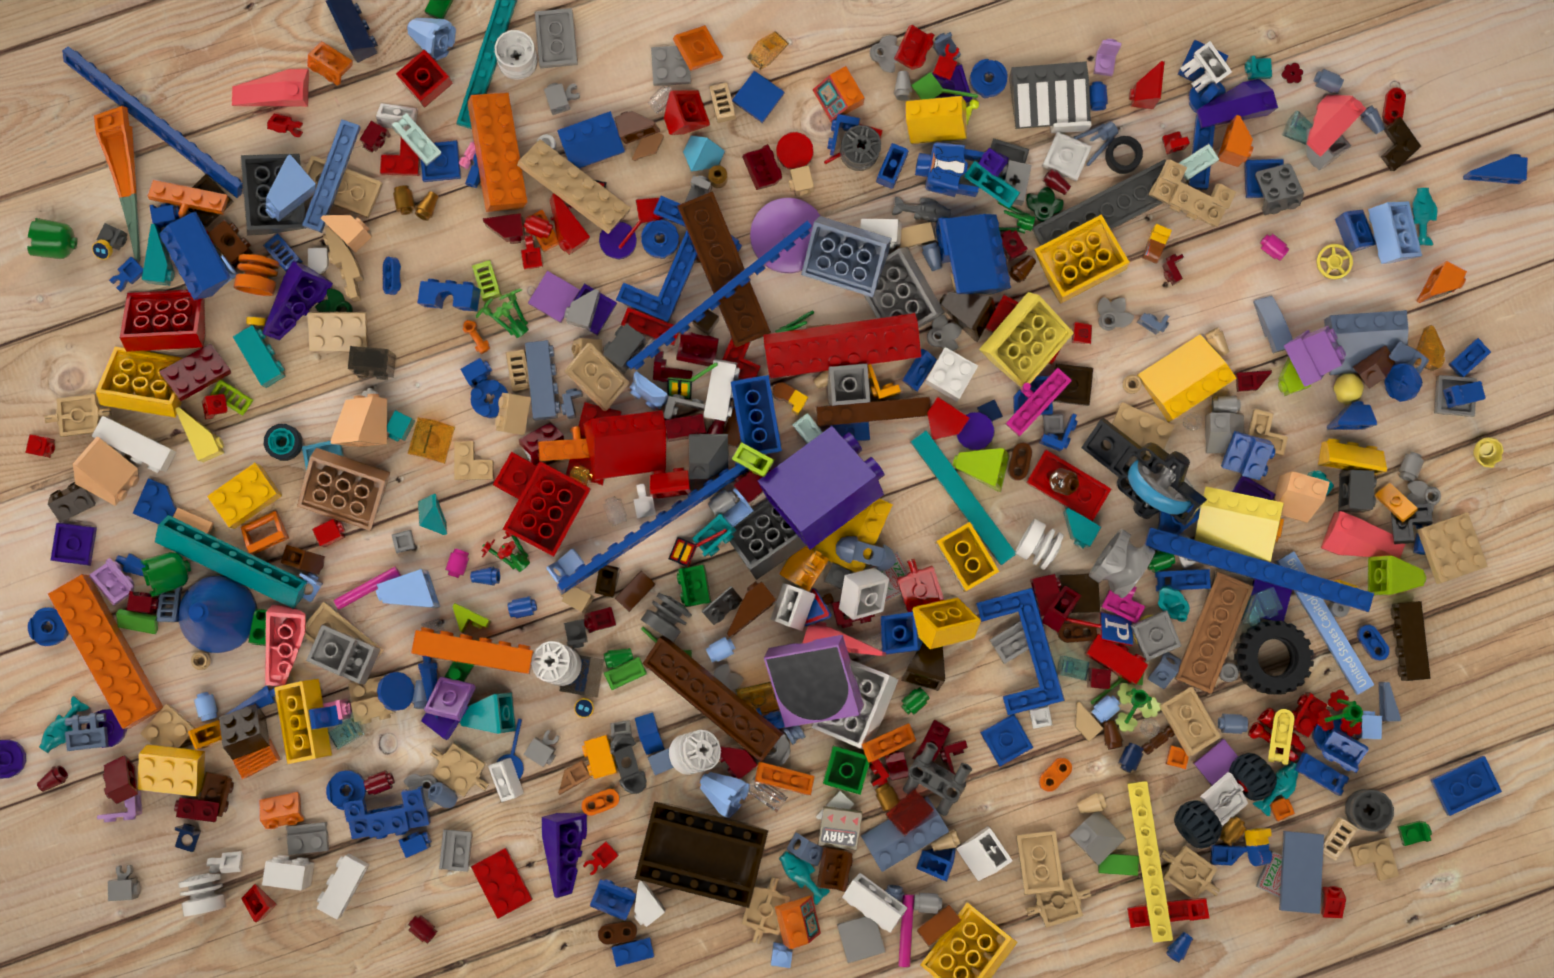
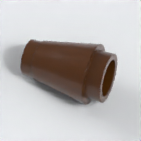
M1028 255L1011 267L1010 277L1017 283L1025 281L1036 264V260Z
M1115 721L1103 722L1104 741L1108 750L1123 747L1122 742L1124 740Z

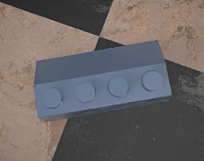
M928 796L864 833L861 837L883 872L948 833L949 830Z

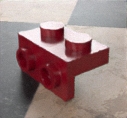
M769 144L764 145L759 150L745 153L742 156L756 190L774 186L782 179L781 169L776 163L774 153L770 149Z
M685 332L680 337L676 360L709 367L713 364L714 359H716L719 339L693 332Z
M549 422L520 438L519 445L531 455V462L535 465L539 463L538 442L564 440V434Z

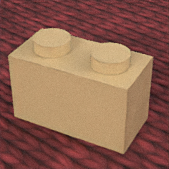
M502 393L498 402L499 413L495 420L496 431L525 435L531 397Z
M576 586L561 595L563 597L562 602L582 613L587 612L595 597Z

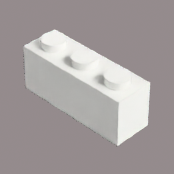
M714 359L713 364L718 363V366L713 368L711 372L703 417L726 421L727 417H731L733 406L730 405L731 398H733L731 381H734V379L738 380L740 368H737V363Z
M347 854L344 857L341 856L336 864L338 869L335 875L331 874L326 883L329 885L325 892L322 891L317 899L319 904L316 909L335 919L341 918L370 864L351 854Z
M861 873L853 879L842 897L849 905L856 907L864 916L871 918L888 932H891L896 927L907 910L905 905Z

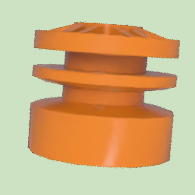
M239 255L238 261L243 264H238L237 269L245 272V274H236L234 289L254 295L274 296L276 282L268 277L278 275V272L273 269H278L280 263L262 255Z

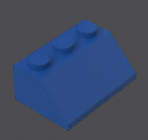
M611 111L557 130L568 161L579 169L625 152Z

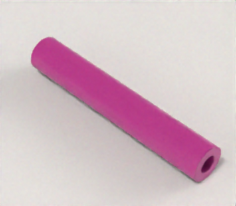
M396 566L334 599L336 607L340 610L378 589L377 584L401 576Z
M904 894L902 904L907 907V910L901 918L898 966L910 967L914 895Z

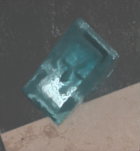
M1295 111L1289 117L1282 136L1307 145L1306 130L1313 125L1300 111Z
M1060 656L1057 674L1086 681L1089 662L1068 656Z
M354 718L344 721L328 732L337 750L364 735L358 722H354Z

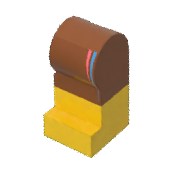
M1155 224L1151 230L1142 258L1157 264L1172 230Z
M783 382L777 383L773 387L774 398L778 401H785L793 406L792 412L799 415L808 397Z

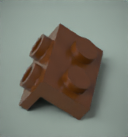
M205 773L198 800L218 802L220 804L219 817H222L223 813L227 812L229 801H227L228 794L232 793L234 787L232 778L217 773Z
M823 847L817 886L846 892L849 885V872L853 863V854L841 849Z

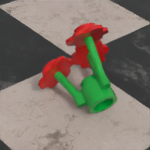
M506 531V535L502 538L506 539L511 536L514 541L504 543L500 547L499 552L491 548L495 539L491 543L487 541L486 544L482 545L481 551L484 552L482 557L489 551L508 564L513 570L516 568L518 572L523 571L530 564V561L527 559L529 555L524 551L518 538ZM516 545L521 554L519 552L515 554L512 553Z
M1339 689L1336 692H1331L1328 705L1333 707L1334 711L1343 710L1342 714L1332 716L1328 709L1319 711L1317 724L1324 731L1332 730L1334 728L1333 721L1341 719L1340 729L1342 732H1347L1348 736L1359 735L1362 732L1360 727L1362 725V708L1357 705L1356 701H1349V697L1345 695L1344 690Z

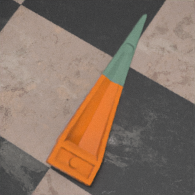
M120 106L94 115L95 131L119 195L134 258L136 261H140L132 126H129L128 108Z

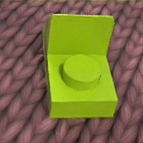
M742 442L732 458L733 461L762 477L766 476L774 462L770 457Z
M454 603L452 606L461 633L465 632L470 620H472L471 624L477 628L489 627L491 620L459 604Z

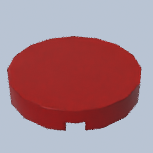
M790 132L784 135L778 141L776 147V155L779 162L790 170L807 166L811 162L814 153L811 140L799 132Z

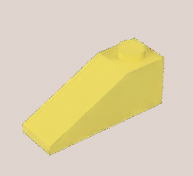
M175 408L198 461L204 463L224 454L222 449L224 443L220 437H217L185 409Z

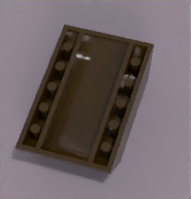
M654 801L634 879L749 908L769 830L690 808Z

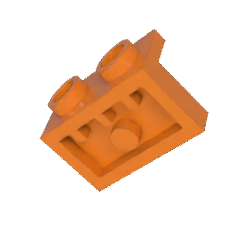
M322 41L308 54L307 66L313 72H317L337 86L341 83V77L353 65V60Z

